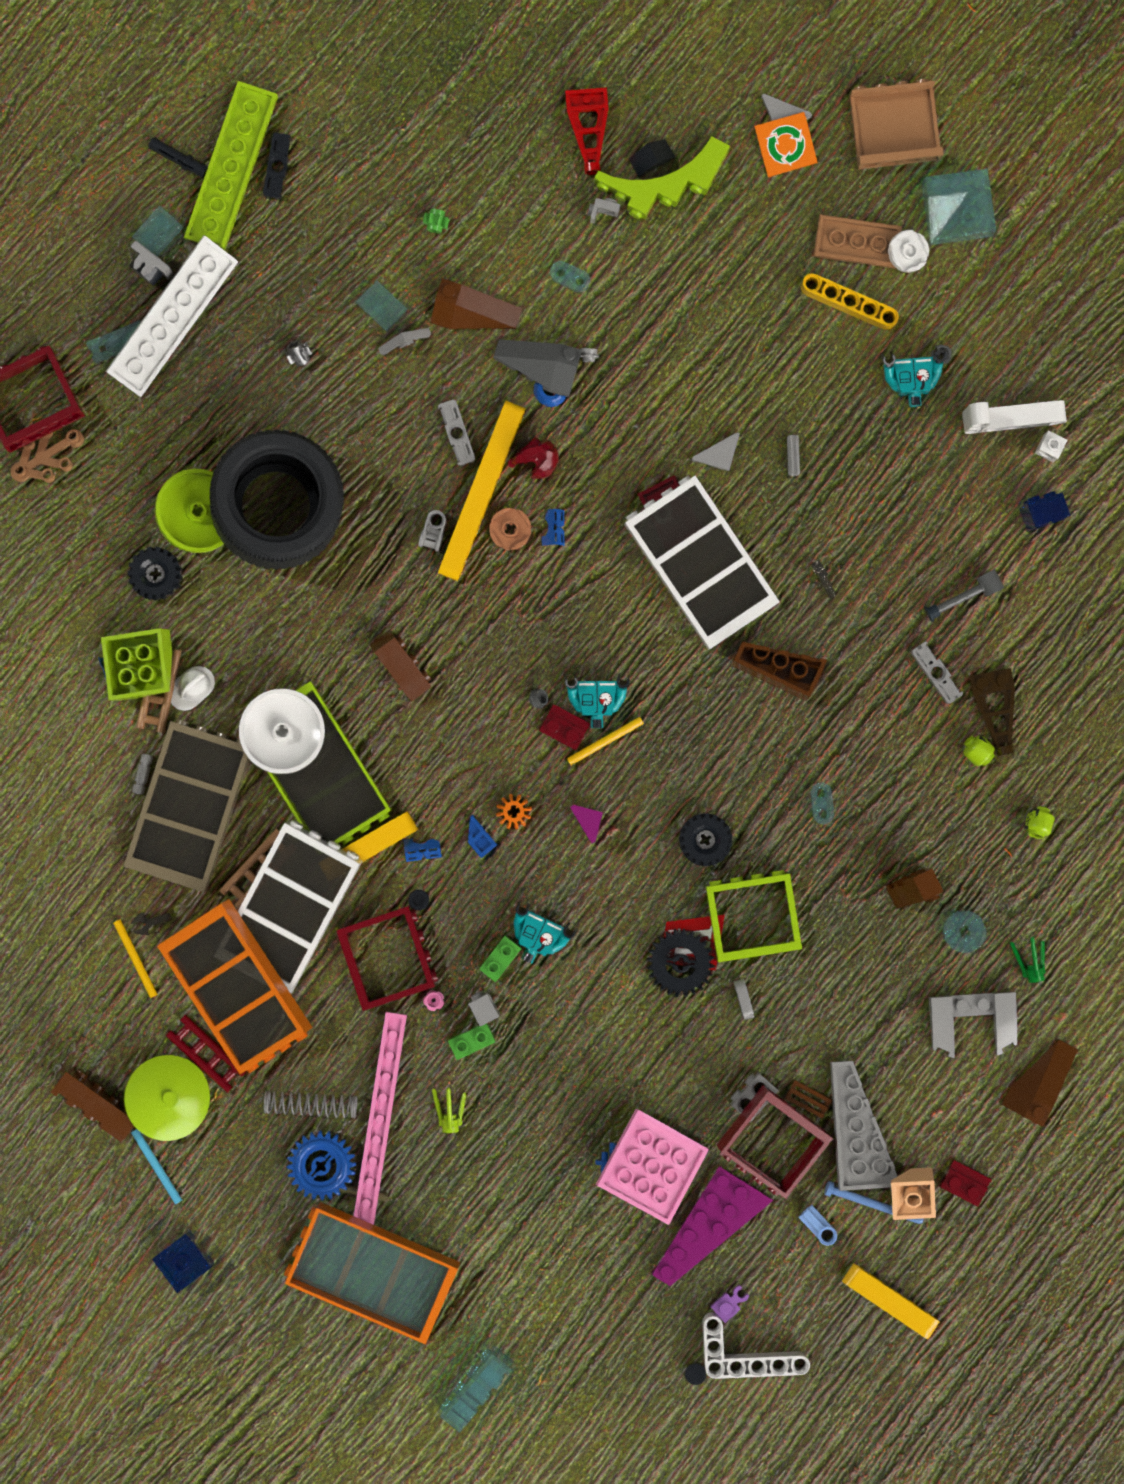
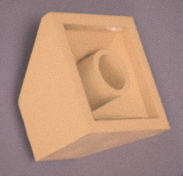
M911 1168L891 1180L893 1220L936 1218L935 1186L932 1168Z

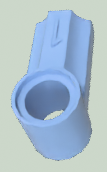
M812 1204L798 1217L823 1245H832L837 1240L835 1228L830 1225ZM826 1229L833 1232V1236L829 1240L821 1237L822 1232Z

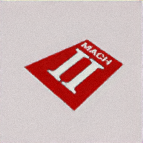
M725 914L717 915L721 936ZM710 916L666 922L665 932L668 931L671 935H673L674 928L677 929L678 934H681L682 929L685 928L686 935L693 930L694 938L701 934L700 942L707 940L708 943L705 948H712L708 955L715 956V959L709 961V963L715 965V968H709V970L716 971L717 957ZM684 947L674 948L666 956L672 958L677 953H683L688 956L689 960H696L694 954ZM682 957L679 958V961L673 962L678 965L689 964L684 962Z

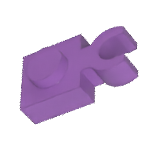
M740 1284L735 1286L731 1296L725 1292L711 1305V1308L724 1323L741 1309L738 1303L745 1302L749 1298L748 1293L742 1297L737 1295L738 1291L742 1288Z

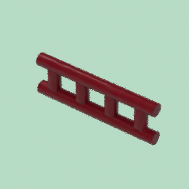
M185 1014L180 1019L184 1026L176 1034L170 1030L166 1037L228 1093L233 1088L229 1084L236 1074L243 1077L247 1070L239 1074L224 1049ZM190 1031L200 1039L192 1048L182 1040ZM205 1045L215 1053L208 1062H205L198 1055ZM221 1059L231 1067L223 1077L213 1069Z

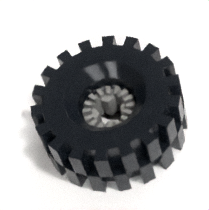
M147 547V550L142 549L138 551L139 554L137 556L134 555L132 557L134 560L132 563H129L130 571H127V575L130 578L129 583L135 592L148 600L154 601L166 600L170 595L176 594V589L179 590L181 587L179 584L183 581V568L180 566V561L171 552L161 547ZM155 569L162 573L161 576L157 577V580H154V577L150 575Z
M703 813L695 815L687 820L680 830V849L683 855L696 865H716L724 860L732 847L730 828L723 819L714 814ZM702 834L705 836L710 835L709 845L705 843L700 844Z

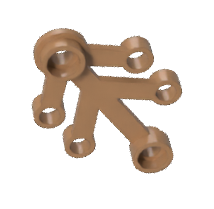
M77 429L69 430L66 438L47 449L53 432L40 438L35 458L30 461V453L35 447V441L31 442L29 446H23L20 461L11 468L12 478L17 482H25L29 478L44 480L46 483L53 482L55 474L51 469L38 471L34 470V468L43 465L60 468L65 472L70 471L73 463L69 458L55 459L51 457L69 446L74 448L80 447L84 443L83 434ZM65 462H69L66 467H63ZM23 468L22 473L18 474V471ZM51 473L49 478H45L46 474Z

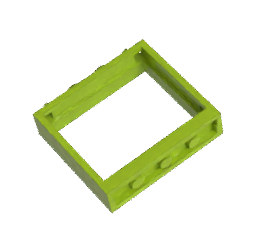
M784 870L773 871L772 876L764 877V874L761 873L751 875L749 880H743V877L730 878V883L722 884V880L709 882L710 886H705L717 962L802 949L790 873L785 874ZM784 881L794 941L723 952L714 892Z

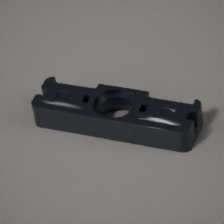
M274 133L272 136L263 195L267 199L272 197L275 200H282V195L280 194L282 192L283 180H286L289 164L288 151L290 141H292L291 136L288 134ZM276 161L282 162L284 166L279 172L272 170V165Z

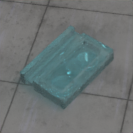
M158 206L132 238L158 256L181 231L183 226L162 207Z
M377 280L356 301V304L386 332L407 312V308Z

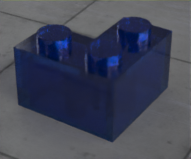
M1055 491L1043 495V498H1040V495L1034 496L1023 502L1024 506L1019 509L1027 532L1059 522L1071 516L1063 492L1056 494Z

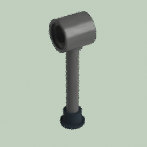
M994 569L976 578L978 581L977 586L937 606L934 604L930 607H924L930 621L933 622L935 618L941 615L940 613L981 592L984 593L985 597H988L1005 588L996 570Z

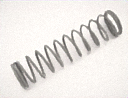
M266 1091L264 1096L265 1114L271 1112L274 1103L276 1114L280 1112L282 1105L283 1113L286 1115L291 1104L293 1115L296 1114L299 1106L300 1114L303 1116L308 1105L310 1116L313 1115L316 1106L317 1115L320 1117L325 1106V1114L329 1117L333 1106L336 1118L340 1113L341 1107L344 1118L348 1115L349 1107L351 1118L355 1119L357 1096L354 1095L349 1096L346 1114H344L343 1095H341L337 1115L334 1094L332 1095L329 1114L327 1113L326 1094L323 1097L320 1114L317 1093L315 1094L312 1113L310 1112L309 1093H307L303 1114L300 1092L295 1112L293 1111L292 1092H290L286 1113L283 1091L278 1111L276 1110L275 1091H273L271 1107L270 1091Z

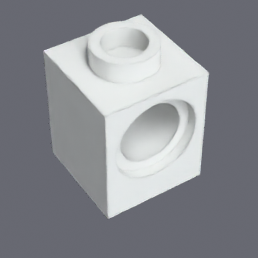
M1048 431L1043 435L1035 454L1055 462L1059 458L1067 440Z

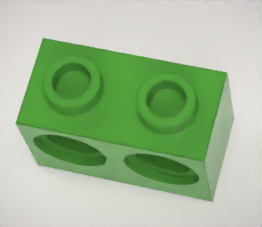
M505 935L479 970L496 982L522 947Z
M486 1023L481 1027L478 1025L454 1036L448 1042L456 1060H459L495 1043L496 1039L489 1024Z

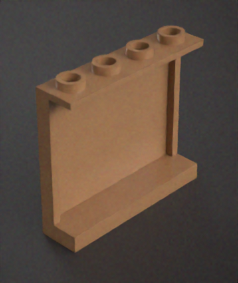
M920 79L916 83L909 84L907 81H901L891 86L882 83L875 85L873 88L858 86L851 90L849 99L858 170L941 161L944 153L943 147H940L933 90L935 81Z

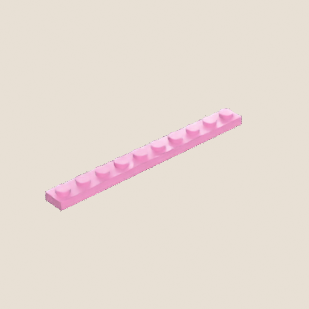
M387 1011L354 1210L355 1217L373 1225L375 1223L407 1019L406 1014Z

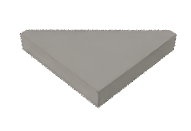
M766 94L761 96L771 121L805 112L806 119L812 118L811 112Z
M429 328L402 332L379 347L378 350L381 355H386L396 347L400 349L413 344V340L430 337L431 332Z
M735 433L693 456L692 461L729 471L740 433Z

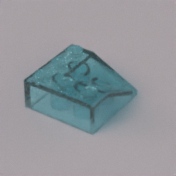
M988 169L924 178L922 190L930 245L986 238L994 235L996 224Z

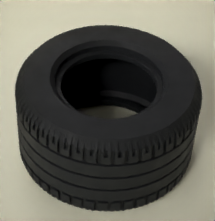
M265 430V432H256V434L248 435L247 438L240 439L239 442L233 444L232 448L230 447L226 451V454H223L220 459L221 461L216 465L210 483V511L218 536L233 554L239 556L243 561L246 560L251 565L255 564L257 567L288 569V567L293 568L312 560L330 543L340 522L344 503V490L337 466L333 463L332 458L328 456V453L321 449L320 445L314 443L310 438L307 439L304 435H298L296 432ZM270 472H281L296 478L304 486L309 497L310 510L305 523L295 533L280 537L268 536L255 531L248 524L242 509L243 495L248 485L260 475Z

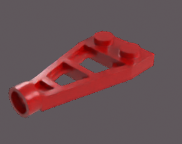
M607 87L566 90L567 115L584 162V174L596 175L598 171L601 172L600 157L608 116ZM595 111L598 114L595 127H582L578 117L579 113ZM596 134V147L586 148L583 135Z

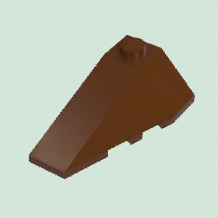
M1058 1039L1032 1067H1029L1010 1086L1001 1105L1044 1127L1078 1049Z

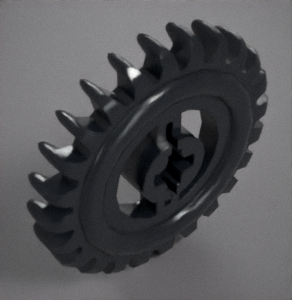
M674 928L673 935L666 931L665 939L660 935L658 936L660 943L652 942L656 949L648 950L653 955V957L646 958L647 961L652 962L651 965L646 967L647 970H653L649 978L656 977L653 985L661 983L660 991L668 988L667 995L675 991V995L678 998L680 991H682L684 996L687 997L688 990L695 995V987L703 990L701 982L709 984L706 976H713V973L708 970L709 968H715L714 964L709 963V961L715 959V956L708 955L712 948H705L708 943L707 940L700 942L701 934L694 938L693 930L688 935H686L685 928L682 929L681 934H678L676 928ZM684 947L694 954L696 960H689L688 956L683 953H677L672 958L666 956L672 949ZM680 957L683 958L684 962L689 963L683 965L681 969L678 968L677 964L673 963L679 961ZM665 965H671L678 973H684L689 968L695 969L691 975L685 978H677L668 973Z

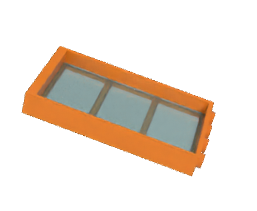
M319 1202L317 1208L312 1207L308 1219L311 1220L309 1227L304 1226L300 1238L303 1239L301 1246L296 1245L292 1257L295 1258L293 1265L289 1263L284 1273V1276H287L285 1284L426 1345L458 1271L460 1262L322 1202Z

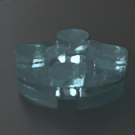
M965 910L957 911L945 921L943 938L951 949L961 953H968L978 949L984 943L986 928L983 920L976 913ZM967 926L970 934L962 938L959 929Z

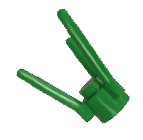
M1033 936L1030 937L1033 964L1027 965L1028 969H1026L1014 942L1011 941L1010 946L1022 970L1023 978L1027 977L1028 983L1044 981V974L1046 973L1045 942H1040V963H1038L1035 939Z

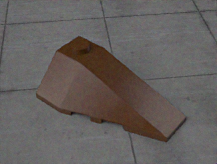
M442 278L430 323L450 330L479 328L516 329L523 308Z

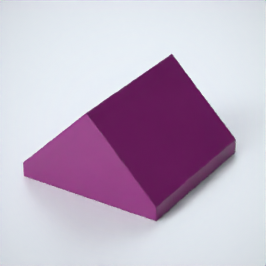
M572 805L570 809L591 844L596 842L603 812Z

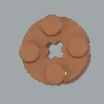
M505 508L493 516L490 523V536L498 547L506 551L517 550L528 542L531 535V523L524 512L518 509ZM507 524L516 526L514 534L505 533Z

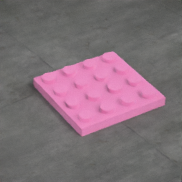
M635 1109L595 1185L669 1225L709 1149L642 1111Z

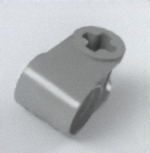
M434 510L428 514L418 547L425 546L435 549V552L440 551L447 524L446 516L441 511ZM434 515L442 516V523L438 526H434L431 523Z

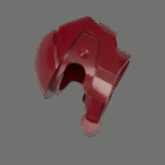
M535 436L513 458L509 459L508 466L514 468L516 464L534 462L536 465L531 470L529 478L545 479L551 476L557 467L559 453L551 441L547 439L541 441Z

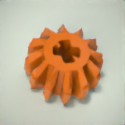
M509 794L510 802H507L503 797L501 800L506 805H497V808L503 809V812L496 813V816L504 815L505 818L500 820L499 823L503 824L508 820L506 828L510 829L512 822H514V827L517 830L519 829L518 821L523 826L526 825V822L522 819L523 817L531 819L530 815L524 813L525 811H531L532 808L523 807L528 803L527 799L521 804L519 803L521 795H518L516 801H513V795ZM511 806H516V809H520V813H517L516 818H511L512 815H508Z

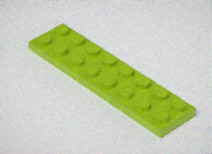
M241 81L237 82L184 235L185 240L198 244L204 235L224 251L226 250L273 114L278 94Z

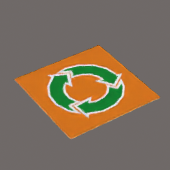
M805 112L754 126L768 177L818 163Z

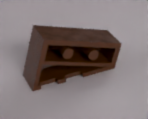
M388 630L370 644L376 656L411 702L431 688L428 682L431 678L424 669L420 672L416 665L419 662L412 653L409 655L404 650L406 644L400 636L395 638L392 632Z
M921 868L885 886L896 909L923 901L930 903L940 898L939 894L944 892L932 868Z

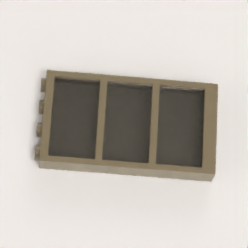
M177 719L176 723L170 721L123 867L198 891L207 892L250 759L245 754L239 738L234 742L228 740L229 735L217 732V735L209 734L208 728L197 725V728L194 729L188 727L189 722Z

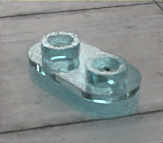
M563 261L554 263L550 269L552 280L575 292H584L589 288L590 276L584 270ZM562 270L565 274L560 277L557 275V272ZM582 279L584 283L577 285L576 280Z
M816 783L810 790L812 816L815 822L825 825L834 818L832 790L826 783ZM819 789L824 791L823 797L817 795ZM821 810L826 811L827 815L825 818L819 816Z

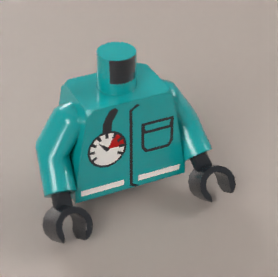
M937 348L934 349V360L933 357L895 360V355L891 351L890 358L885 360V355L881 354V360L884 362L885 381L893 391L898 393V396H908L909 407L921 406V395L928 394L930 389L935 388L942 373L943 361L947 357L945 348L944 353L940 356L937 355Z
M621 673L618 674L617 681H577L576 674H574L572 681H568L565 675L564 681L567 686L568 699L574 709L582 713V716H591V728H603V716H612V713L617 712L625 700L627 686L630 682L629 675L625 681L620 679Z
M521 901L517 903L513 922L516 939L519 940L518 944L526 947L521 959L531 964L537 953L543 956L547 954L553 955L564 948L578 931V928L575 931H571L568 928L571 924L570 922L563 927L529 911V903L526 908L520 906Z

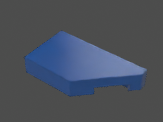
M472 815L469 823L468 843L483 858L497 846V843Z

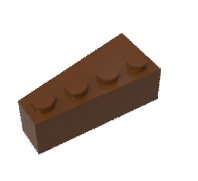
M73 1068L65 1072L50 1093L56 1097L58 1094H61L65 1097L67 1105L82 1109L81 1113L84 1117L93 1122L98 1120V1126L118 1141L123 1142L135 1127L130 1122L125 1107L120 1104L122 1101L115 1095H108L104 1092L105 1088L100 1083L90 1081L87 1078L88 1074L82 1069L78 1068L76 1070Z

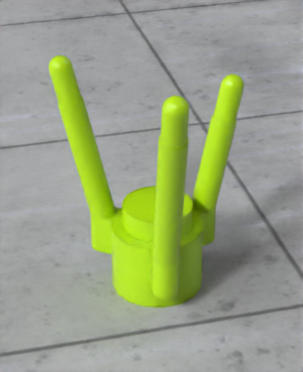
M449 1087L446 1089L447 1114H444L443 1118L436 1089L433 1088V1099L439 1118V1126H442V1132H459V1126L462 1125L466 1093L462 1094L458 1117L456 1118V1114H452L451 1089Z

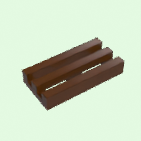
M796 1080L793 1081L785 1096L786 1100L822 1119L832 1102V1099ZM798 1086L826 1101L823 1105L795 1090V1087ZM792 1093L821 1108V1111L819 1112L792 1098Z

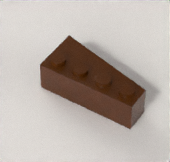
M742 642L733 658L731 666L807 701L812 695L827 659H818L808 655L789 653V651L775 650L765 646Z

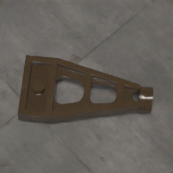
M1011 668L968 676L972 698L996 747L997 756L1013 754L1012 731L1015 687ZM1001 692L1004 695L1003 708L1000 711H991L985 701L986 695ZM993 716H1005V731H995L992 723ZM1005 742L1007 746L1001 747L1000 744Z

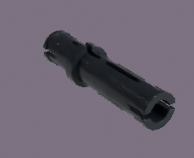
M156 137L150 140L148 149L180 165L184 171L189 170L202 179L205 177L208 166L195 160L192 155H186Z

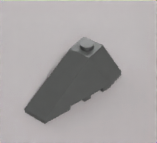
M499 339L493 358L513 371L518 370L523 373L528 380H534L541 384L546 391L569 397L582 350L563 344Z

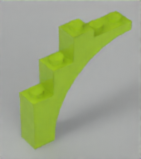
M711 136L703 150L691 162L663 177L648 180H627L598 171L594 178V184L603 192L607 193L609 191L615 194V198L622 202L627 200L629 202L627 210L630 211L629 214L634 218L646 220L657 198L660 199L659 201L667 207L672 205L676 208L687 186L698 195L701 193L706 195L729 152L730 145Z

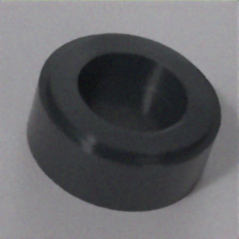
M418 889L410 893L408 903L412 909L421 911L429 905V895L424 890Z
M698 1362L690 1363L685 1369L686 1380L692 1385L703 1383L706 1379L705 1367Z

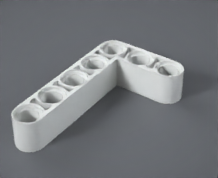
M1063 400L989 408L988 402L970 404L962 412L965 434L1057 425L1067 422Z
M713 1312L707 1313L703 1318L704 1366L707 1375L711 1378L803 1375L810 1369L807 1356L799 1351L724 1354L721 1318ZM711 1319L718 1321L717 1327L713 1329L707 1327V1323ZM711 1341H717L719 1347L711 1350L708 1348V1344ZM778 1359L784 1361L781 1368L773 1367L774 1361ZM797 1359H804L805 1364L802 1367L797 1368L794 1366V1362ZM759 1360L763 1363L762 1367L757 1370L751 1367L752 1363ZM735 1361L740 1362V1369L732 1370L730 1368L731 1363ZM717 1362L720 1364V1368L717 1371L709 1370V1365Z

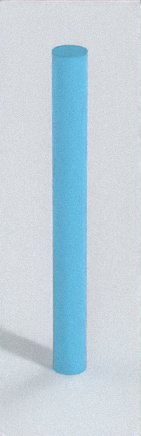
M137 1129L132 1131L133 1138L176 1205L182 1201V1198L141 1132Z

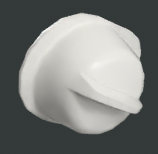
M195 666L186 670L175 680L171 700L172 705L183 711L196 707L214 689L215 680L212 672L202 666Z

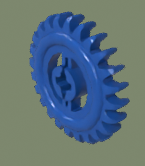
M322 1130L318 1132L317 1137L313 1132H310V1139L303 1135V1144L296 1141L295 1144L298 1149H290L294 1156L287 1157L292 1164L287 1165L286 1168L293 1170V1172L289 1173L288 1177H295L291 1184H299L297 1192L304 1189V1197L312 1193V1200H315L316 1196L319 1195L321 1201H323L327 1194L328 1198L332 1199L333 1192L338 1196L341 1195L339 1188L347 1190L344 1182L352 1183L353 1180L348 1175H355L356 1173L350 1169L356 1166V1162L350 1161V1159L355 1157V1154L347 1153L351 1146L343 1147L346 1139L338 1142L339 1134H336L332 1139L330 1131L327 1132L325 1137ZM318 1150L327 1151L326 1155L321 1154L315 1157L311 1165L312 1171L308 1174L306 1161L309 1155ZM330 1155L331 1157L326 1161L325 1168L319 1169L312 1176V1174L318 1168L317 1166L319 1165V1163L317 1161H325ZM335 1158L337 1168L334 1176L325 1181L315 1180L314 1178L317 1175L323 1176L329 1172L332 1167L331 1160Z

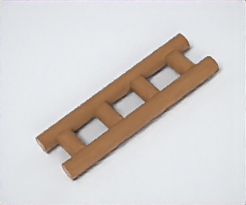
M173 649L170 692L164 693V697L157 695L142 697L136 728L144 729L145 723L157 725L156 732L165 733L181 651ZM150 703L162 705L160 717L147 715Z
M277 828L219 890L225 896L230 891L239 900L235 903L238 909L242 905L249 889L244 893L236 884L243 876L253 884L256 875L250 868L258 860L262 864L267 857L264 853L274 844L280 832ZM281 841L278 847L281 854L274 862L271 861L268 867L277 871L298 847L292 842L287 847ZM264 873L253 896L262 888V886L271 878V876Z

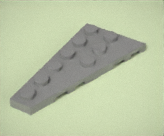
M853 1061L830 1062L838 1190L891 1187V1180L898 1176L877 1121L871 1111L868 1098H866L862 1088V1083Z

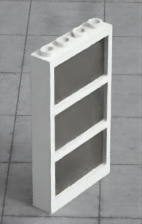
M688 475L678 482L679 487L674 490L670 487L661 493L663 498L657 502L652 499L644 505L645 510L639 514L637 511H634L626 517L628 521L624 525L709 650L778 604L779 600L697 477L690 478Z
M295 820L284 823L238 910L239 915L291 994L362 863V860L358 859V854L349 850L345 852L340 849L341 846L331 840L327 842L321 839V834L313 830L309 832L303 829V825ZM229 927L215 954L216 958L226 963L245 951L231 927ZM250 956L233 966L268 985Z

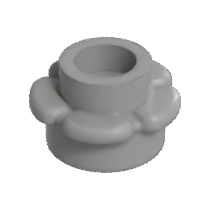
M581 348L582 362H595V358H599L597 355L598 349Z

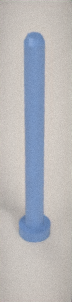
M828 1181L824 1192L826 1196L830 1197L833 1194L893 1215L891 1205L848 1190L839 1191L838 1187L834 1186V1182ZM924 1218L906 1220H909L917 1224H922Z

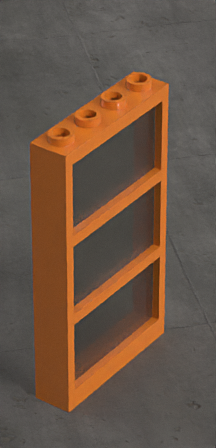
M230 899L219 904L157 945L239 1074L246 1070L248 1073H251L260 1067L258 1065L260 1061L263 1060L264 1063L270 1061L275 1057L274 1053L276 1051L284 1052L292 1046L290 1042L295 1039L297 1043L308 1036L306 1032L313 1028Z

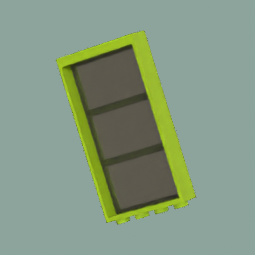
M310 681L296 691L312 700L322 715L325 728L322 748L317 757L308 766L297 772L289 774L268 772L297 821L303 825V829L309 832L313 830L321 834V839L327 842L331 840L338 844L342 842L345 845L354 839L352 835L359 831L363 834L372 828L370 824L376 820L381 823L389 818V812L392 809L317 688ZM315 848L318 855L323 854V852Z

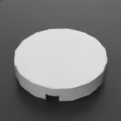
M913 230L901 231L889 243V259L893 266L902 272L910 273L917 271L927 262L926 260L929 256L928 243L920 233H916Z

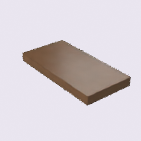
M820 214L813 257L896 269L889 259L888 248L891 239L902 231V226Z

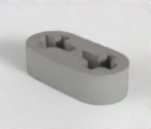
M745 980L733 981L743 1019L754 1018Z

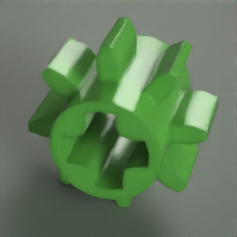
M430 209V214L424 213L422 223L427 225L426 230L441 234L442 228L447 229L449 219L445 217L446 212L439 209Z

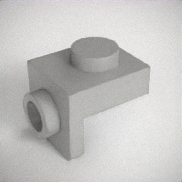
M596 198L594 204L590 203L587 216H591L590 223H595L597 212L618 218L620 204H617V201L614 199L605 198V200Z

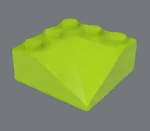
M159 628L101 637L109 700L122 701L170 692L172 664L170 630Z

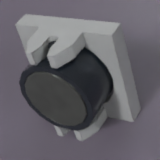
M138 241L131 245L137 256L129 267L152 286L162 276L168 281L172 280L174 273L166 263Z

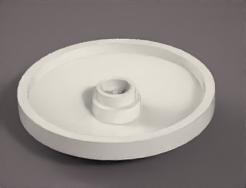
M274 689L257 696L244 710L239 725V738L247 757L257 767L275 774L294 773L308 766L319 754L325 737L323 718L317 706L307 696L290 689Z

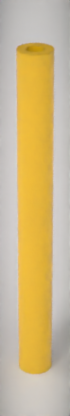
M640 717L634 719L567 758L570 765H573L643 725L642 719Z
M121 919L113 922L149 997L152 998L158 995Z

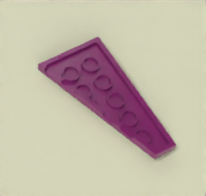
M718 1166L655 1267L652 1275L671 1286L769 1205L773 1199L721 1166Z

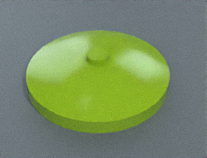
M187 469L176 473L164 483L155 501V519L162 535L175 547L190 553L210 552L224 544L216 532L210 511V483L213 472L205 469Z
M174 1055L156 1056L140 1064L129 1077L124 1091V1107L132 1125L145 1136L161 1141L177 1140L191 1134L203 1122L210 1104L209 1085L202 1071L191 1061Z

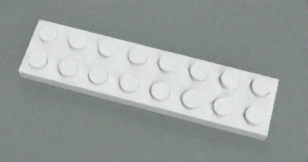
M203 235L105 372L141 397L238 261Z

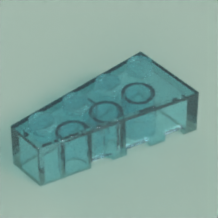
M494 1345L491 1349H485L480 1356L481 1362L469 1369L466 1374L468 1376L464 1383L460 1381L453 1390L454 1396L450 1400L447 1398L440 1406L442 1410L440 1417L459 1433L477 1413V1407L484 1405L489 1399L492 1388L497 1389L501 1385L505 1377L504 1373L509 1375L513 1370L514 1361Z

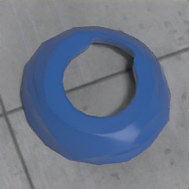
M537 382L534 384V394L539 403L548 407H555L565 401V396L558 394L548 396L543 392L541 384Z

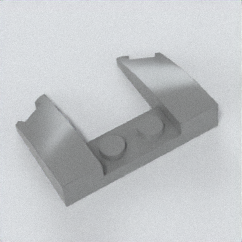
M1016 992L929 997L932 1050L936 1051L937 1047L949 1052L948 1057L955 1058L953 1017L993 1015L996 1055L1002 1054V1048L1011 1043L1014 1046L1017 1045Z

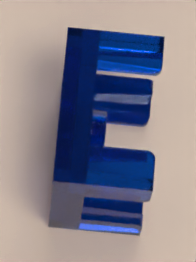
M188 1230L179 1239L152 1258L176 1293H179L215 1264L209 1255L206 1257L194 1242L196 1237L191 1230Z

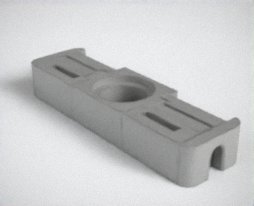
M450 400L439 404L438 408L441 409L444 423L447 424L444 426L451 447L454 449L457 461H460L457 465L462 467L467 463H474L475 456L457 402ZM454 428H460L463 431V435L461 438L455 439L451 436V431Z
M923 642L911 651V655L945 703L950 704L962 696L963 691L959 692V689L949 678L951 674L941 660H936L932 651L926 646L928 642ZM934 667L942 669L943 674L941 678L935 679L932 677L931 671Z

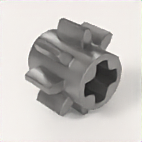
M300 340L289 343L287 345L288 351L285 352L290 365L295 363L296 366H303L310 360L309 355L312 354L307 342L302 343Z

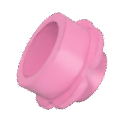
M430 990L424 996L423 1003L427 1006L428 1010L435 1011L442 1008L444 996L439 991Z

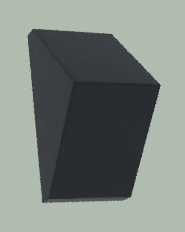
M664 139L647 143L629 158V162L639 178L675 159V156Z

